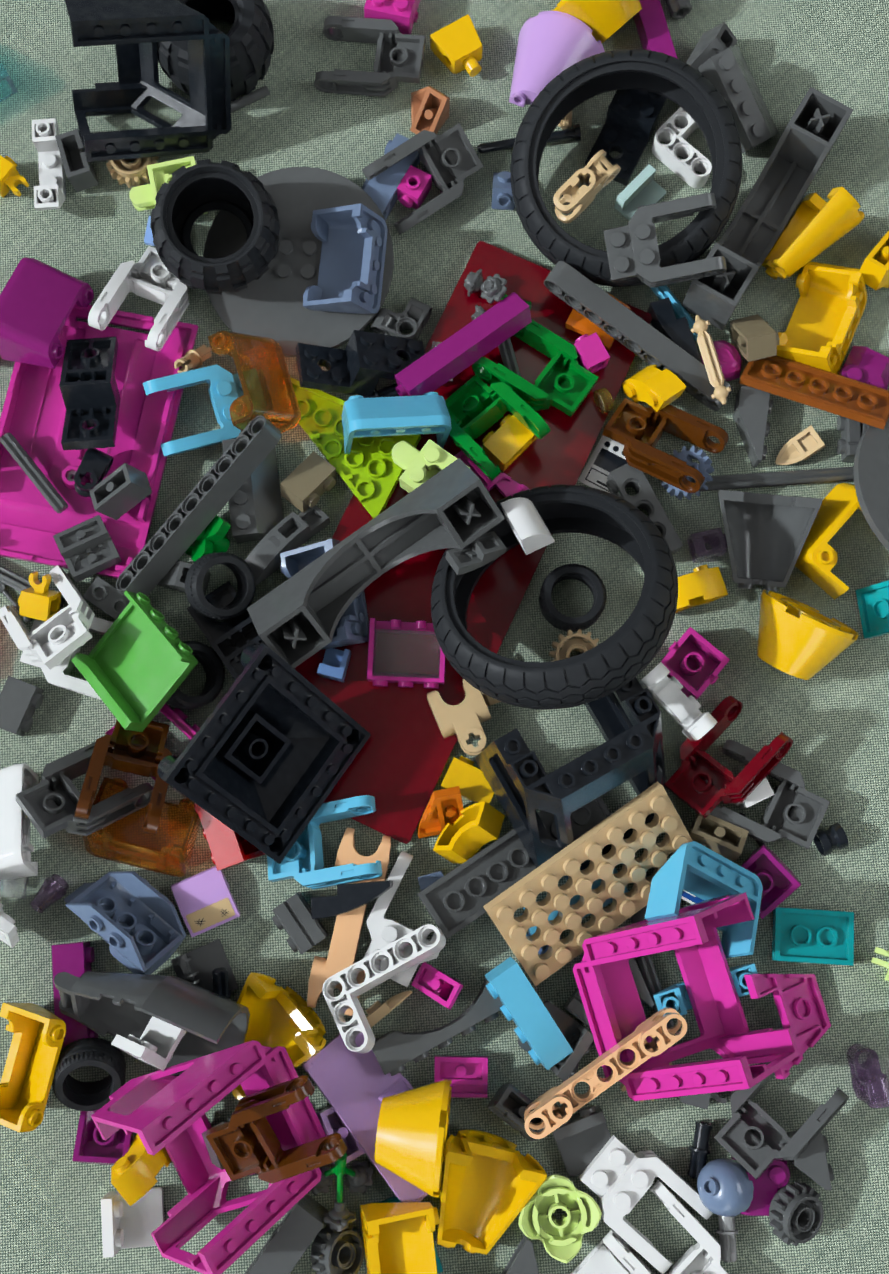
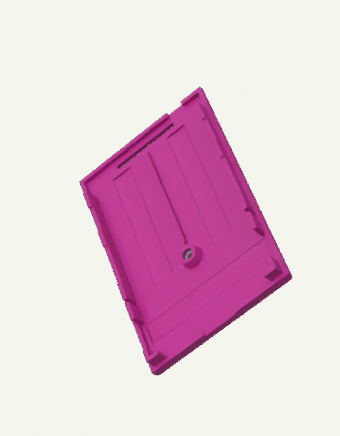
M75 304L58 335L64 348V353L55 369L15 362L0 417V438L6 433H11L68 504V508L62 513H57L0 442V556L54 567L59 565L61 568L68 569L53 535L100 515L122 562L95 575L118 579L120 574L147 544L167 457H164L160 444L172 440L184 388L170 392L163 390L146 396L143 383L178 374L177 371L183 367L180 366L175 369L174 362L185 356L188 350L194 348L199 327L194 324L178 322L165 345L158 352L145 347V340H147L149 334L113 327H106L105 330L101 331L90 327L86 322L77 321V318L88 320L92 305L84 308ZM117 310L109 324L150 331L154 325V318ZM117 337L118 351L115 379L121 399L115 447L96 448L114 457L111 468L103 480L126 463L147 474L152 490L149 496L117 520L95 511L91 496H80L75 490L74 476L87 449L63 450L61 444L66 407L59 384L67 340ZM86 480L85 483L82 482V485L90 483V480Z

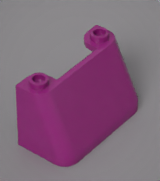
M22 258L0 294L1 358L3 360L55 369L64 353V348L58 335L75 304L85 308L93 301L94 293L91 286L37 259Z

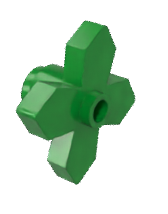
M216 515L185 553L191 556V559L195 562L206 554L227 552L230 540L226 534L231 524Z

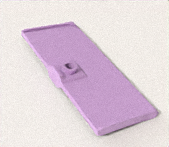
M362 1032L355 1038L357 1047L364 1043L365 1038ZM338 1034L318 1054L304 1062L301 1066L311 1077L401 1202H421L428 1195L426 1192L375 1162L376 1134L382 1099L414 1088L401 1073L391 1076L390 1073L385 1075L372 1050L367 1053L349 1050L344 1044L341 1034Z

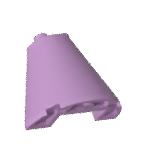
M559 11L539 12L538 16L527 19L519 33L509 102L521 107H525L526 104H532L543 88L562 71L585 58L605 52L601 41H596L591 34L593 30L580 19Z

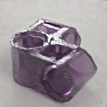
M863 1044L851 1045L847 1051V1059L856 1097L869 1105L870 1108L888 1107L889 1081L887 1074L881 1072L877 1053ZM863 1052H866V1061L862 1064H859V1055Z

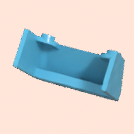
M428 392L418 396L364 398L360 395H354L344 402L341 416L345 454H350L353 438L436 434L437 445L443 448L452 429L451 418L444 397L438 395L437 392Z
M696 841L682 844L652 878L645 919L649 921L678 915L683 890L704 901L746 892L755 919L717 927V929L723 932L721 944L726 958L753 955L763 892L761 880L754 873Z

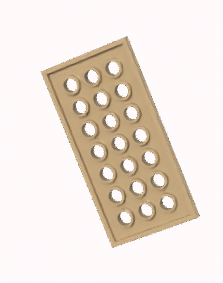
M657 781L488 902L483 908L536 987L584 952L582 947L584 939L614 930L647 906L653 876L667 862V857L670 853L675 852L682 844L692 842L693 840L663 785ZM654 813L653 820L645 824L646 817ZM628 829H633L632 835L627 839H623L624 833ZM665 833L664 839L656 843L657 836ZM611 844V850L607 854L602 855V849L606 845ZM644 848L643 854L639 858H634L636 851ZM585 860H590L589 866L584 870H580L581 864ZM623 864L621 871L613 874L615 866ZM655 867L654 873L649 877H645L647 870ZM568 876V881L564 885L558 886L560 878ZM601 879L600 886L596 889H591L594 881ZM629 883H634L633 888L629 892L624 893L625 887ZM547 892L546 897L542 901H536L539 893ZM580 895L579 901L570 905L572 897ZM612 898L613 900L611 905L607 908H603L604 902L607 899ZM525 907V911L521 916L514 917L517 909ZM558 911L555 919L548 920L550 913ZM591 914L588 922L581 923L585 915ZM537 927L533 935L526 936L529 928ZM570 929L569 935L564 939H560L561 933ZM549 945L548 950L544 954L538 955L541 947Z

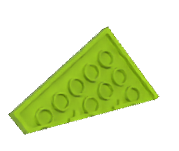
M290 377L279 397L280 401L327 461L336 468L338 475L374 519L384 511L399 482L400 476L404 472L392 460L394 445L400 441H406L416 448L421 435L353 438L350 454H345L341 417L345 401L321 390L300 387V382Z

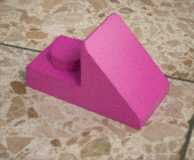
M427 962L422 963L411 984L450 1010L463 987V984L458 979L443 973Z

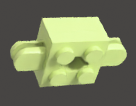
M194 156L147 165L150 184L132 187L129 193L134 208L137 211L155 208V198L162 184L169 183L172 179V173L182 166L188 168L196 165Z
M430 439L420 451L406 441L396 443L392 449L393 462L405 470L399 478L400 487L408 493L457 460L456 457Z

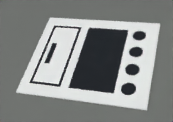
M602 435L578 481L591 488L610 493L606 485L609 473L627 464L623 454L624 445Z

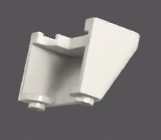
M26 763L14 764L0 769V880L38 876V863L31 862V852H34V846L30 844V820L16 802L17 793L39 784V776Z

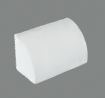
M517 497L501 503L505 518L526 555L555 542L532 501L527 498Z

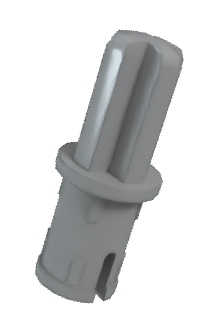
M718 1215L719 1229L716 1230V1233L719 1234L721 1260L729 1263L736 1262V1234H738V1230L735 1229V1217Z

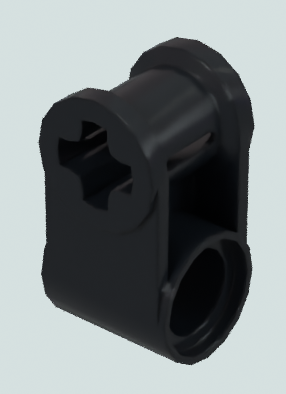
M96 448L87 449L74 476L75 490L80 496L90 497L89 491L107 475L114 457ZM86 480H90V483L82 485V482L85 483Z

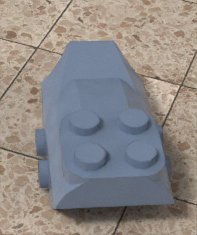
M109 871L96 882L84 883L64 898V901L67 903L65 906L83 920L92 931L110 945L109 950L113 957L134 974H152L172 956L186 937L174 904L134 871Z

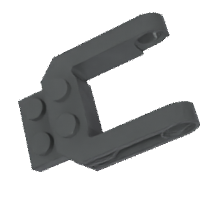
M329 16L325 19L323 34L330 40L377 44L373 67L374 72L339 69L319 71L315 75L314 86L316 89L324 93L385 97L398 88V82L420 84L426 44L425 35L402 34L397 25L389 19Z
M460 123L441 135L423 130L362 169V172L369 181L417 151L426 171L432 175V181L441 194L394 223L399 235L462 196L464 179L484 167Z
M704 193L642 206L636 210L627 226L603 230L611 281L616 282L637 277L650 288L726 272L727 267L724 256L661 268L654 225L655 223L693 216L695 212L708 210L713 207L716 209L715 194Z
M730 739L726 740L721 751L728 757L745 765L758 753ZM779 762L768 774V776L778 780L779 785L775 787L773 791L775 795L771 796L760 819L761 824L724 806H716L710 813L712 816L749 831V837L763 844L785 838L805 849H809L830 801L807 791L801 772Z
M94 742L46 764L41 782L17 793L16 802L43 839L64 828L67 833L88 836L147 806L150 803L153 787L149 782L132 789L129 787L93 805L88 820L74 817L80 792L71 780L87 773L96 743Z
M771 1062L760 1063L759 1065H761V1064H766V1065H768V1064L771 1063ZM772 1073L752 1088L736 1090L730 1096L732 1118L714 1138L757 1180L774 1160H797L841 1110L849 1097L837 1087L833 1096L824 1105L821 1104L790 1138L787 1132L757 1103L752 1102L753 1098L775 1075V1073Z

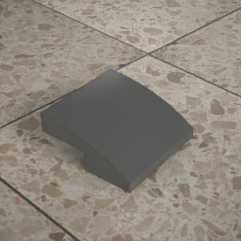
M100 515L53 535L59 551L76 583L122 562Z

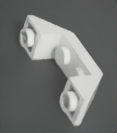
M56 118L32 120V142L38 151L39 186H34V208L36 211L60 209L66 199L65 169L55 138L56 135L60 134Z

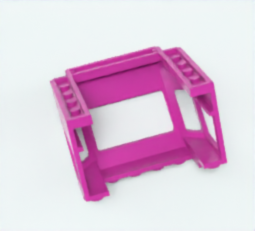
M746 892L708 899L680 908L679 914L676 916L649 921L643 920L584 939L582 944L584 956L581 962L574 965L573 974L599 1056L634 1032L637 1026L646 1020L629 965L631 958L674 950L699 1027V1037L671 1046L660 1055L649 1058L619 1080L625 1085L628 1096L632 1100L642 1101L750 1089L799 1056L791 1028L778 1030L767 1028L749 1031L722 948L717 927L755 919ZM647 1036L646 1041L648 1043L652 1042V1037ZM709 1048L724 1058L669 1065L672 1061ZM624 1049L620 1053V1060L623 1062H629L634 1057V1051L631 1049ZM771 1062L768 1065L761 1064L749 1066V1064ZM603 1065V1072L607 1078L611 1074L612 1068Z
M252 1040L165 1068L164 1071L159 1070L131 1079L109 1096L111 1101L91 1115L103 1140H107L118 1130L123 1129L126 1135H130L132 1132L138 1133L147 1153L150 1155H155L165 1147L188 1195L167 1212L169 1218L151 1233L162 1257L202 1274H222L320 1182L322 1172L320 1168H316L273 1184L269 1183L266 1190L226 1200L231 1179L225 1169L221 1170L212 1164L202 1136L203 1132L212 1128L205 1113L240 1084L245 1095L248 1096L299 1077L285 1047L262 1046L259 1041ZM180 1071H184L179 1076L171 1075ZM308 1096L299 1102L291 1104L288 1109L266 1116L284 1151L326 1136ZM248 1206L196 1255L180 1249L218 1214Z

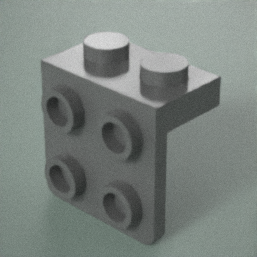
M550 1001L543 1002L544 1006L573 1049L571 1054L550 1068L557 1077L566 1081L568 1077L576 1073L579 1066L578 1063L583 1055L589 1053L594 1044L593 1034ZM518 1039L517 1043L526 1052L531 1050L527 1041L522 1043Z
M589 1105L580 1109L578 1114L571 1116L566 1123L552 1132L567 1173L571 1177L582 1174L611 1138L606 1125L607 1121L599 1105L595 1107L594 1105Z

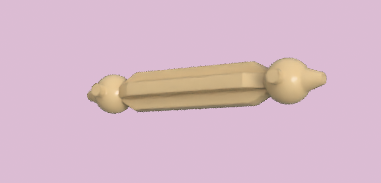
M696 315L691 332L698 334L697 343L710 384L715 388L711 397L712 399L716 398L722 405H725L731 388L724 386L725 378L711 335L707 332L710 321H705L699 315Z

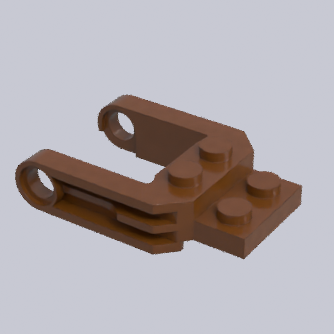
M624 398L604 427L602 435L624 445L623 454L628 465L685 492L695 493L699 491L705 481V477L700 471L687 465V462L654 447L661 438L663 431L706 451L720 453L729 440L727 432L670 404L656 412L652 407L646 408ZM709 436L718 438L720 443L711 441ZM685 476L694 478L696 483L688 481Z
M116 720L113 734H107L96 740L74 817L89 819L103 767L109 766L111 769L145 777H155L156 780L142 832L156 835L169 785L159 777L157 771L160 761L164 757L172 755L170 750L164 747L170 725L151 721L143 732L125 730L119 721Z
M299 1076L241 1098L231 1116L230 1122L208 1130L205 1136L231 1181L256 1173L259 1174V1179L273 1184L333 1163L346 1153L347 1145L339 1133H334L284 1151L266 1119V1116L288 1109L291 1104L303 1100L309 1094L310 1096L313 1095L315 1088L308 1076Z

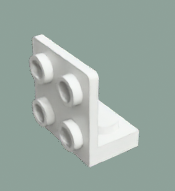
M152 1016L140 1039L131 1034L127 1038L116 1034L111 1044L127 1054L164 1071L186 1031Z
M162 1187L151 1188L131 1206H129L118 1191H109L101 1199L103 1258L114 1257L120 1249L157 1246L151 1233L164 1223Z

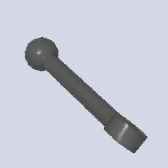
M0 582V593H3L19 611L18 602L6 590L7 586ZM23 616V620L27 623L33 620V618Z

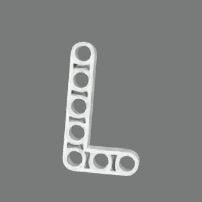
M680 107L655 133L651 151L657 159L689 186L698 189L707 183L712 165L703 154L686 141L698 128V125Z
M431 924L423 925L325 980L322 987L324 998L344 1044L349 1050L367 1053L375 1045L373 1031L357 996L442 950L446 944V937L439 928ZM436 932L437 939L435 943L428 945L426 942L428 934ZM408 945H412V955L408 958H404V948ZM388 957L389 967L381 971L380 963L384 958ZM364 970L366 978L364 982L358 984L357 975L360 971ZM341 983L342 992L339 996L335 997L333 993L334 987ZM348 1008H352L353 1017L350 1021L346 1022L344 1013ZM362 1032L365 1038L364 1043L357 1047L355 1038Z

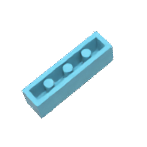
M509 957L484 975L489 982L485 985L494 999L498 997L502 1002L501 1012L508 1021L513 1019L517 1028L514 1029V1032L522 1043L527 1041L531 1047L528 1053L536 1065L541 1063L546 1070H549L573 1052V1049L514 959Z

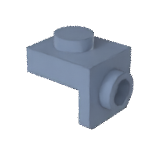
M508 171L493 172L492 209L514 210L511 173Z

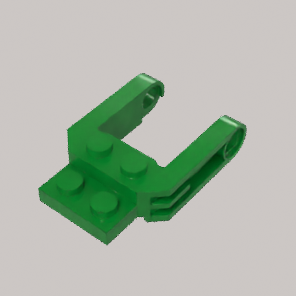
M534 320L514 334L515 337L551 359L535 380L534 385L502 364H496L486 357L482 356L473 363L472 370L480 379L490 385L492 383L504 382L535 411L549 409L552 405L572 417L599 378L578 364V355L574 345Z
M474 375L445 400L451 418L452 429L449 433L451 439L491 481L501 474L502 471L498 465L495 466L491 462L485 451L474 439L478 438L501 419L507 411H510L540 440L551 432L544 419L504 382L492 383L489 387L477 375Z

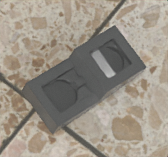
M492 531L484 533L463 549L454 548L447 550L445 558L455 573L461 575L495 560L504 554L507 548L497 534Z

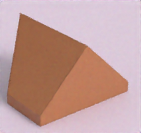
M431 86L412 92V126L410 131L416 135L423 130L437 134L449 118L450 98Z

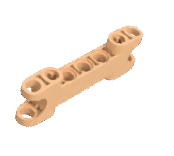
M347 827L337 852L334 867L351 863L356 865L376 863L378 860L381 861L382 866L381 877L353 883L385 881L390 862L391 836L383 835L382 842L373 855L363 856L355 848V829ZM367 904L350 912L337 915L328 957H314L308 982L307 1007L316 1008L325 980L355 963ZM364 970L360 971L357 975L358 984L364 982ZM339 983L335 988L342 992V985ZM348 1008L344 1015L352 1016V1008Z
M665 1007L637 1026L634 1032L562 1084L552 1087L531 1102L524 1111L526 1133L534 1139H541L566 1123L573 1113L649 1058L660 1055L683 1038L687 1032L686 1020L671 1007ZM672 1018H677L676 1024L671 1028H667L668 1021ZM651 1036L652 1042L648 1043L646 1037ZM624 1049L634 1051V1057L629 1062L620 1060V1053ZM607 1065L612 1068L609 1077L601 1078L597 1075V1070L600 1066ZM578 1082L589 1084V1090L585 1094H578L574 1091V1087ZM556 1102H559L563 1105L560 1107L558 1104L556 1105ZM533 1118L542 1119V1121L537 1124L531 1122ZM544 1128V1129H543L541 1132H539V1133H535V1132H533V1131L531 1130V1129H533V1130H540V1129Z

